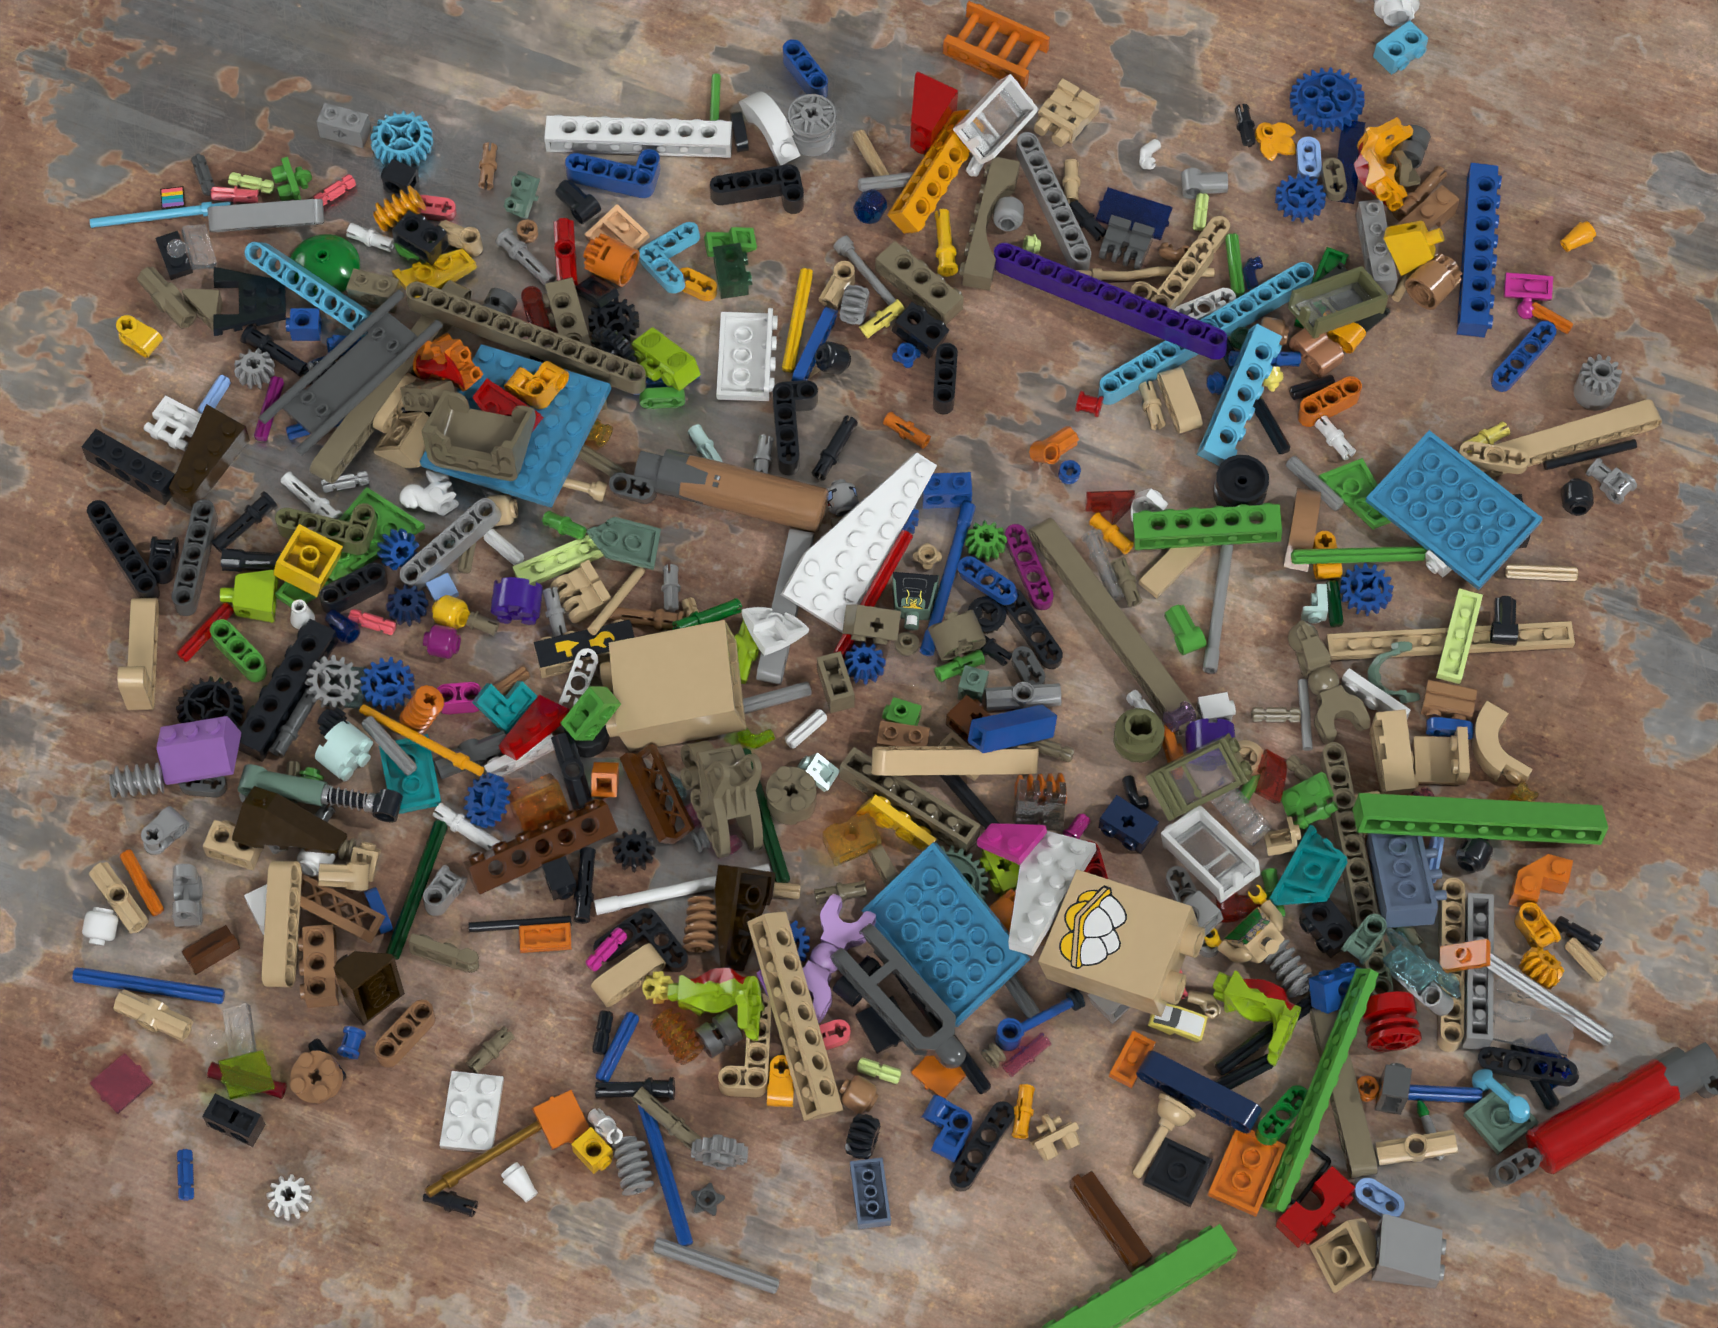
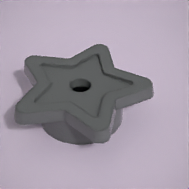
M708 1183L700 1191L691 1192L696 1200L695 1213L707 1211L712 1216H715L717 1205L725 1199L724 1195L715 1192L712 1183ZM706 1198H709L710 1201H709V1202H705V1199H706Z

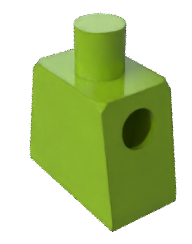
M274 570L237 574L235 576L234 588H220V602L233 603L235 615L238 617L275 623L277 604L275 593L278 591V577L273 575Z

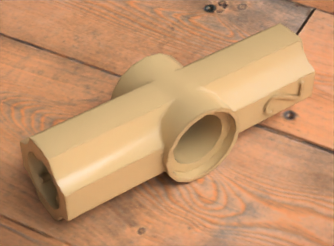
M100 862L94 866L89 872V876L129 933H138L144 929L149 923L148 918L109 863ZM119 894L124 895L119 901L113 900Z
M125 989L115 999L114 1011L136 1020L139 1025L149 1031H160L182 1042L191 1032L192 1019L170 1010L167 1005L156 999L149 998L147 1000Z
M1454 1130L1424 1135L1412 1134L1406 1138L1376 1142L1380 1166L1408 1161L1420 1162L1426 1158L1458 1153ZM1419 1142L1424 1146V1149L1421 1153H1413L1409 1149L1410 1145Z

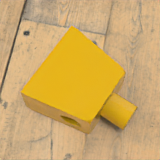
M1423 221L1387 227L1383 237L1401 276L1432 260L1436 251L1434 244L1444 241L1441 228L1428 232Z

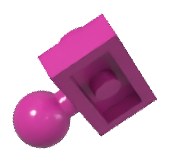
M1505 273L1503 297L1523 299L1517 308V313L1521 318L1530 319L1533 317L1532 310H1534V307L1532 306V300H1552L1553 276Z

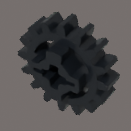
M616 297L614 301L609 302L602 308L598 306L597 308H591V315H588L589 331L594 334L600 329L599 321L604 328L610 327L612 332L616 330L619 336L623 335L630 342V334L636 336L637 328L640 327L639 313L635 311L634 304L628 306L627 299L619 302L618 297ZM625 314L628 316L630 320L629 322L627 321V318L624 317Z
M602 326L591 336L593 338L591 343L595 345V348L632 362L637 361V358L634 356L635 351L629 347L631 345L623 335L619 336L616 330L612 332L610 327L604 328Z

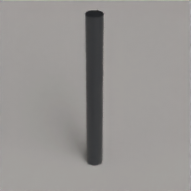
M1635 439L1546 460L1543 462L1544 469L1550 470L1637 448V442Z
M571 916L469 922V932L519 929V926L570 923L572 926Z

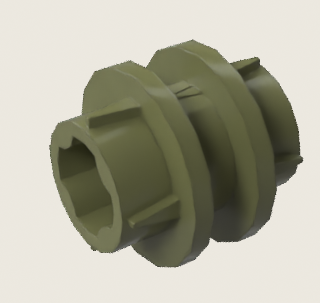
M1134 708L1127 710L1119 717L1115 724L1113 743L1116 751L1123 758L1131 762L1142 763L1153 759L1158 755L1163 745L1165 728L1162 720L1148 709Z

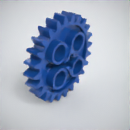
M1332 67L1329 68L1328 72L1320 68V73H1316L1312 69L1311 76L1304 73L1303 80L1297 78L1296 85H1292L1290 108L1293 109V116L1298 115V122L1305 120L1304 127L1312 124L1314 131L1321 127L1322 132H1325L1326 128H1330L1331 132H1334L1335 127L1343 130L1344 124L1351 126L1352 120L1358 121V115H1362L1365 103V92L1361 91L1362 85L1357 84V78L1350 79L1349 72L1343 76L1341 75V69L1336 73H1333Z

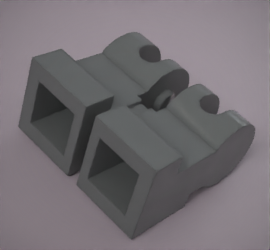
M1111 215L1105 238L1101 245L1099 258L1105 260L1107 254L1111 252L1113 253L1111 262L1117 263L1118 258L1122 254L1121 249L1126 246L1127 250L1126 252L1124 251L1122 265L1127 267L1130 260L1134 259V269L1140 270L1153 242L1155 228L1135 222L1132 231H1130V220Z

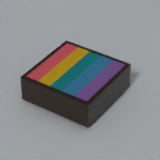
M184 186L160 189L162 210L186 207Z

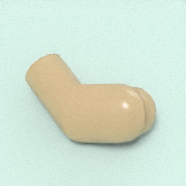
M1189 990L1187 1002L1200 1005L1208 1018L1214 1019L1220 1015L1221 1008L1212 994Z

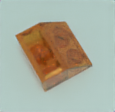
M551 773L511 790V794L507 796L513 815L522 832L526 830L531 832L538 829V825L542 822L560 819L564 812L569 811L560 784Z

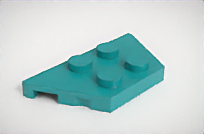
M1309 825L1269 900L1275 906L1327 902L1348 863L1347 856L1339 849H1335L1327 838H1322L1314 826Z

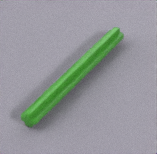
M1423 546L1293 550L1291 553V561L1293 564L1423 561L1426 558L1427 550Z

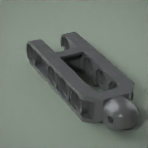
M869 923L859 931V934H862L874 949V954L884 964L873 975L869 977L849 953L841 947L830 956L836 968L914 1055H934L946 1068L952 1069L962 1065L966 1057V1051L954 1036L956 1015L874 925ZM891 972L893 975L897 974L908 986V991L911 994L914 993L926 1006L925 1010L928 1013L931 1012L942 1024V1028L933 1036L923 1037L877 986Z

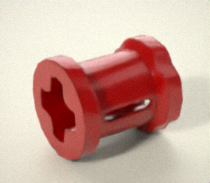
M1080 391L1075 412L1081 410L1099 417L1104 397L1100 396L1097 398L1086 395L1084 391Z

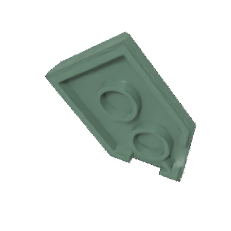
M612 517L606 520L605 523L597 527L594 526L586 531L605 558L654 570L661 528Z

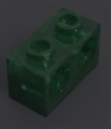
M741 243L713 247V261L721 299L749 295L748 286L752 285V277L750 271L746 272L745 266L748 265V256L746 251L742 252Z

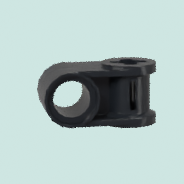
M152 536L149 568L158 584H167L174 577L176 559L179 554L178 537L158 539L157 536Z

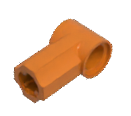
M1065 426L1045 440L1035 441L1029 450L1030 457L1035 462L1055 464L1062 454L1077 446L1079 438L1070 426Z

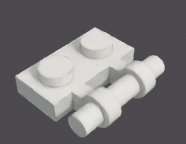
M165 395L152 413L153 418L158 420L157 423L153 425L147 422L144 426V431L150 433V436L156 440L161 439L169 443V446L173 449L179 448L186 451L189 443L184 441L183 438L185 435L192 437L202 414ZM169 426L176 431L174 434L165 431L166 427Z

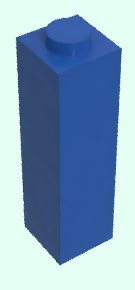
M1041 704L971 720L968 743L980 752L987 753L1053 738L1057 715Z

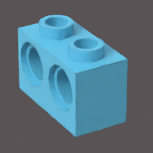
M1409 20L1376 44L1373 57L1392 75L1398 70H1404L1410 61L1415 58L1419 59L1425 54L1428 37Z

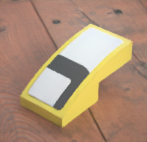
M1167 1003L1162 1017L1150 1015L1148 1026L1168 1035L1176 1033L1194 1042L1202 1041L1208 1017Z

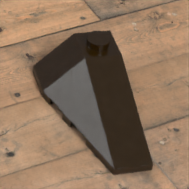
M256 786L252 788L242 803L232 835V841L254 848L264 849L265 845L279 846L280 850H288L289 847L303 848L305 852L337 854L347 838V833L285 797Z
M718 864L715 882V903L720 968H731L735 971L744 970L754 945L747 922L762 915L766 905H770L773 898L776 872Z

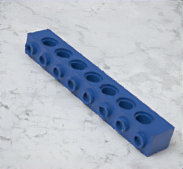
M1470 163L1467 173L1461 258L1462 275L1460 276L1462 281L1460 282L1457 335L1485 338L1487 329H1492L1493 315H1489L1490 309H1493L1495 295L1491 294V288L1494 289L1496 275L1492 274V268L1496 267L1497 254H1493V248H1497L1498 234H1494V231L1499 225V215L1496 214V209H1499L1501 195H1497V189H1500L1502 175H1498L1497 165Z

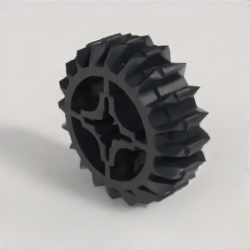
M210 676L208 682H204L202 678L199 679L200 684L198 685L191 682V690L183 688L184 696L178 697L180 705L176 706L179 723L196 721L191 717L192 710L200 715L201 720L228 716L236 727H238L237 722H243L241 713L245 711L244 705H242L244 700L239 695L238 688H233L230 681L224 683V680L220 677L214 682L213 677ZM220 697H224L230 702L229 708L221 704Z

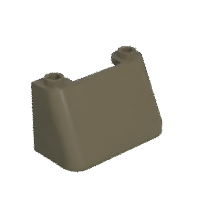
M444 390L422 429L427 457L432 464L441 468L514 481L522 469L536 420L535 410L528 406H516L512 411V415L506 416L470 409L464 395Z

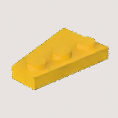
M462 248L440 255L433 265L417 262L412 264V268L400 271V268L392 270L394 278L399 279L400 285L405 290L410 283L416 281L441 290L449 280L456 282L475 270L477 266L476 262Z

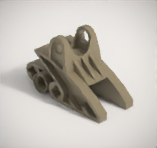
M708 740L683 745L681 748V758L685 767L680 773L681 782L685 789H692V806L695 812H697V816L704 827L709 841L712 842V847L718 859L728 857L731 853L727 820L733 818L737 820V824L750 850H760L763 847V829L756 795V788L762 772L759 757L755 753L745 756L741 744L714 749Z

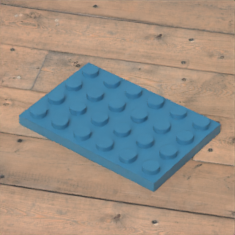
M1430 430L1366 497V502L1426 550H1431L1449 568L1477 590L1483 587L1543 520L1540 515Z
M934 842L861 910L863 913L870 911L876 914L874 926L956 1015L955 1027H959L1031 959L1027 954L1009 949L1010 932L941 847Z

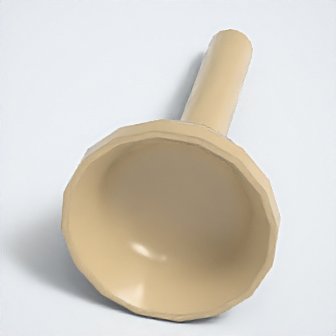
M1162 1093L1158 1096L1159 1103L1157 1108L1158 1115L1161 1117L1158 1122L1160 1126L1132 1172L1137 1178L1143 1176L1168 1131H1172L1174 1126H1184L1190 1119H1194L1196 1116L1187 1106Z

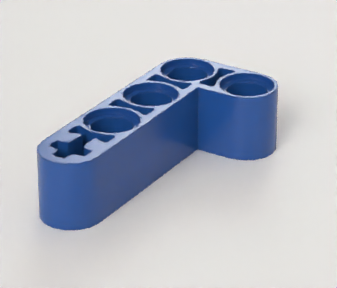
M646 149L640 153L636 166L573 153L565 159L566 176L568 180L575 184L638 198H648L654 193L660 175V156L655 150Z

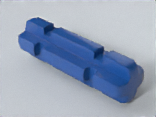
M182 1149L177 1152V1162H180L177 1165L178 1186H181V1188H178V1198L184 1201L194 1198V1188H191L194 1185L193 1164H190L193 1161V1152L189 1149Z

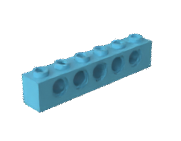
M1259 324L1249 329L1196 455L1220 466L1228 457L1237 454L1238 450L1235 447L1237 442H1240L1246 433L1245 423L1252 418L1255 412L1253 404L1263 393L1264 387L1261 385L1264 378L1267 379L1273 369V366L1270 365L1273 357L1276 358L1281 350L1282 345L1279 344L1282 338L1281 335ZM1255 350L1262 353L1263 359H1259L1256 356ZM1247 371L1253 374L1254 380L1247 377ZM1238 392L1244 394L1245 401L1239 399ZM1229 413L1235 415L1236 422L1230 420ZM1220 433L1227 437V443L1221 441Z

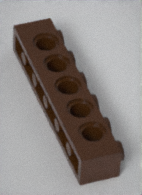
M602 799L591 800L585 803V807L582 809L566 811L561 815L562 818L544 821L538 825V829L531 832L528 830L520 832L515 836L516 839L507 843L506 841L498 842L492 846L491 850L485 853L476 852L468 857L469 860L465 861L464 865L475 890L479 895L542 867V864L564 857L618 832L608 804ZM586 818H591V825L586 829H582V821ZM562 829L569 830L566 838L558 839V834ZM540 839H545V846L540 850H536V842ZM522 850L521 858L512 860L513 852ZM494 860H498L499 867L494 871H489V864Z

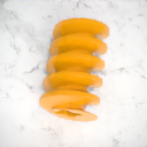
M411 185L408 186V194L402 189L399 191L401 198L392 194L393 202L384 198V207L378 202L375 203L376 211H373V215L378 226L384 232L389 230V226L394 228L397 222L409 210L416 215L421 213V209L426 211L423 199Z

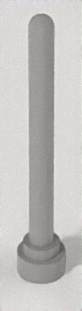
M847 235L838 239L833 246L836 252L849 258L888 306L894 303L896 299L854 251L853 241Z

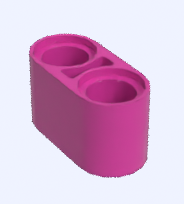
M463 682L443 684L437 687L443 698H452L450 701L444 702L441 713L449 715L479 711L472 703L473 700L466 699L469 695H478L481 691L479 684Z

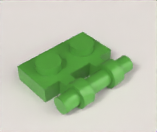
M1323 772L1279 794L1287 816L1294 817L1297 815V820L1293 824H1298L1299 828L1303 830L1308 829L1309 825L1320 819L1325 820L1331 817V813L1338 810V806L1334 801L1329 804L1326 802L1334 794L1328 778ZM1317 805V810L1309 814L1307 813L1308 809Z

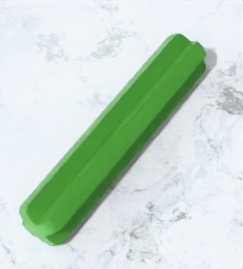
M1229 233L1226 235L1225 241L1230 285L1236 297L1244 295L1245 289L1239 236L1236 233Z

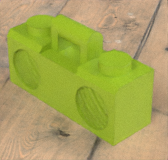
M654 327L647 330L631 344L635 351L634 356L637 358L636 362L643 366L646 376L653 381L661 378L667 386H673L680 391L701 375L695 358Z

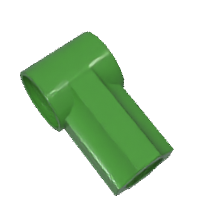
M1175 605L1165 612L1164 617L1175 635V643L1181 655L1184 656L1206 647V639L1199 626L1195 627L1184 605Z

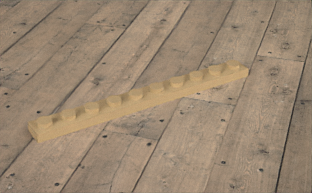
M1572 622L1518 624L1519 631L1516 646L1490 643L1491 625L1475 626L1469 653L1573 648L1575 640ZM1448 628L1327 634V650L1331 660L1376 658L1380 654L1389 652L1392 649V643L1404 641L1412 643V650L1392 657L1442 655Z

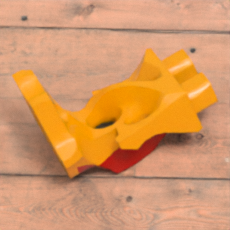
M1398 117L1381 126L1367 127L1365 129V134L1357 144L1359 157L1354 163L1360 182L1380 201H1383V204L1392 212L1404 205L1402 199L1407 196V192L1403 185H1398L1394 177L1396 166L1388 164L1386 162L1387 157L1393 154L1392 149L1413 135V128L1410 125H1401Z

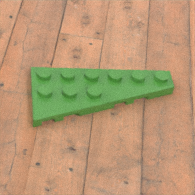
M366 487L339 520L349 522L352 512L357 505L362 503L371 505L375 511L377 528L370 548L362 555L341 552L340 559L324 586L380 558L377 552L382 548L377 543L384 542L385 539L382 534L390 536L391 529H395L398 532L402 528L407 533L416 535L425 529V525ZM363 517L360 520L365 521L368 520L370 517ZM333 532L330 536H336L339 533ZM355 538L353 541L358 542L362 538ZM286 581L275 593L277 599L291 608L295 600L300 599L307 604L316 598Z

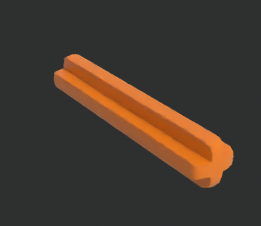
M128 849L120 854L121 861L151 915L157 916L164 911L163 905L133 851Z

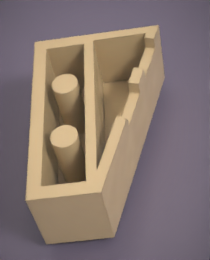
M1406 709L1376 712L1369 735L1381 794L1413 796L1415 789L1418 788V777L1413 771L1414 758L1410 747Z

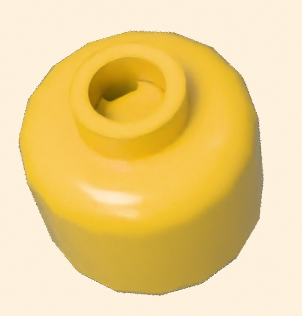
M451 595L440 597L432 606L434 622L438 625L453 627L456 630L466 625L470 615L467 604L463 600Z

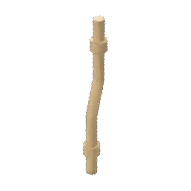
M1158 266L1134 271H1102L1101 268H1091V270L1076 271L1101 281H1131L1155 276H1169L1175 267ZM1187 267L1183 270L1185 274H1191L1195 271L1192 267ZM1207 268L1201 277H1214V268Z

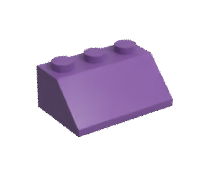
M228 716L161 727L156 748L164 783L170 785L234 774L241 731Z

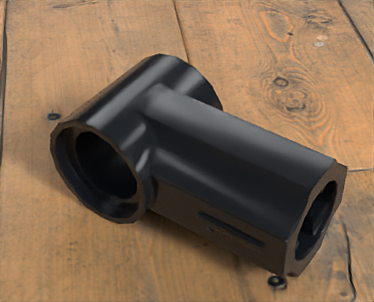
M571 180L562 181L555 190V195L570 208L573 217L580 224L586 223L601 211V206L596 198L591 194L586 195Z
M1511 596L1495 598L1490 643L1516 646L1519 626L1516 624V600Z
M868 955L858 964L869 977L882 967L875 958ZM844 976L836 982L832 989L851 1007L856 1006L863 998Z

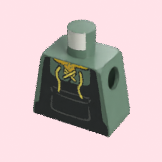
M904 572L892 573L894 610L901 611L900 618L905 619V629L917 630L919 628V620L927 621L930 619L938 592L939 575Z

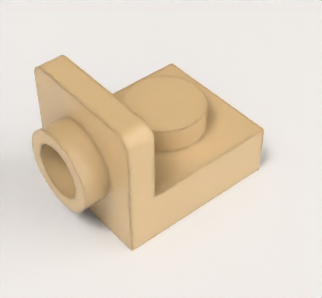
M361 842V845L353 847L350 862L370 864L369 882L374 881L381 849H377L376 844Z

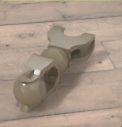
M1299 621L1289 631L1288 642L1296 653L1302 676L1308 678L1309 689L1314 695L1318 696L1316 699L1318 712L1315 715L1314 726L1320 739L1324 744L1334 741L1337 734L1334 720L1337 718L1350 720L1358 731L1369 729L1370 717L1363 701L1357 696L1345 692L1342 685L1339 686L1338 674L1334 669L1330 668L1331 657L1321 642L1318 631L1306 621Z

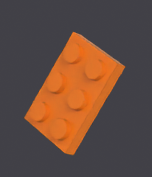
M1235 1129L1207 1196L1256 1217L1286 1144L1277 1141L1273 1145H1264L1257 1140L1255 1136L1256 1131L1251 1130L1250 1133L1246 1134Z

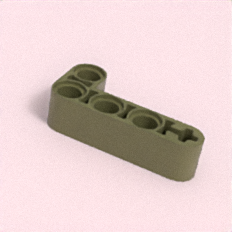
M367 503L359 504L354 508L349 522L292 508H282L275 515L278 532L282 537L290 539L299 524L306 528L316 527L312 531L343 546L342 552L354 555H362L368 551L377 528L374 508ZM363 517H370L368 520L365 521L360 520ZM333 532L339 533L336 536H330ZM355 538H362L358 542L353 541Z

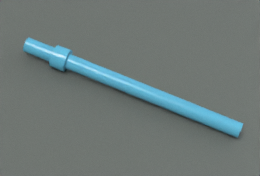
M203 202L202 205L91 218L90 227L95 228L202 214L205 217L208 216V207L231 205V202L214 204L212 202Z

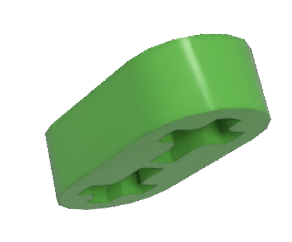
M674 387L646 388L639 394L640 406L646 409L681 407L685 404L684 389L678 391Z

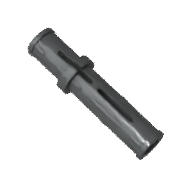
M309 688L305 689L285 725L280 727V733L269 749L273 755L277 757L279 755L280 758H283L292 741L298 738L299 729L316 703L312 701L315 695L313 693L307 694Z

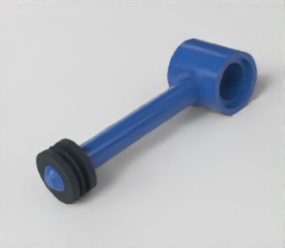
M1074 988L1066 993L1067 999L1021 1023L1014 1018L1002 1020L998 1025L995 1036L997 1046L1004 1051L1017 1049L1021 1043L1022 1036H1024V1032L1070 1008L1077 1011L1081 1007H1085L1083 995L1078 989ZM1011 1031L1016 1037L1007 1038L1003 1035V1032Z

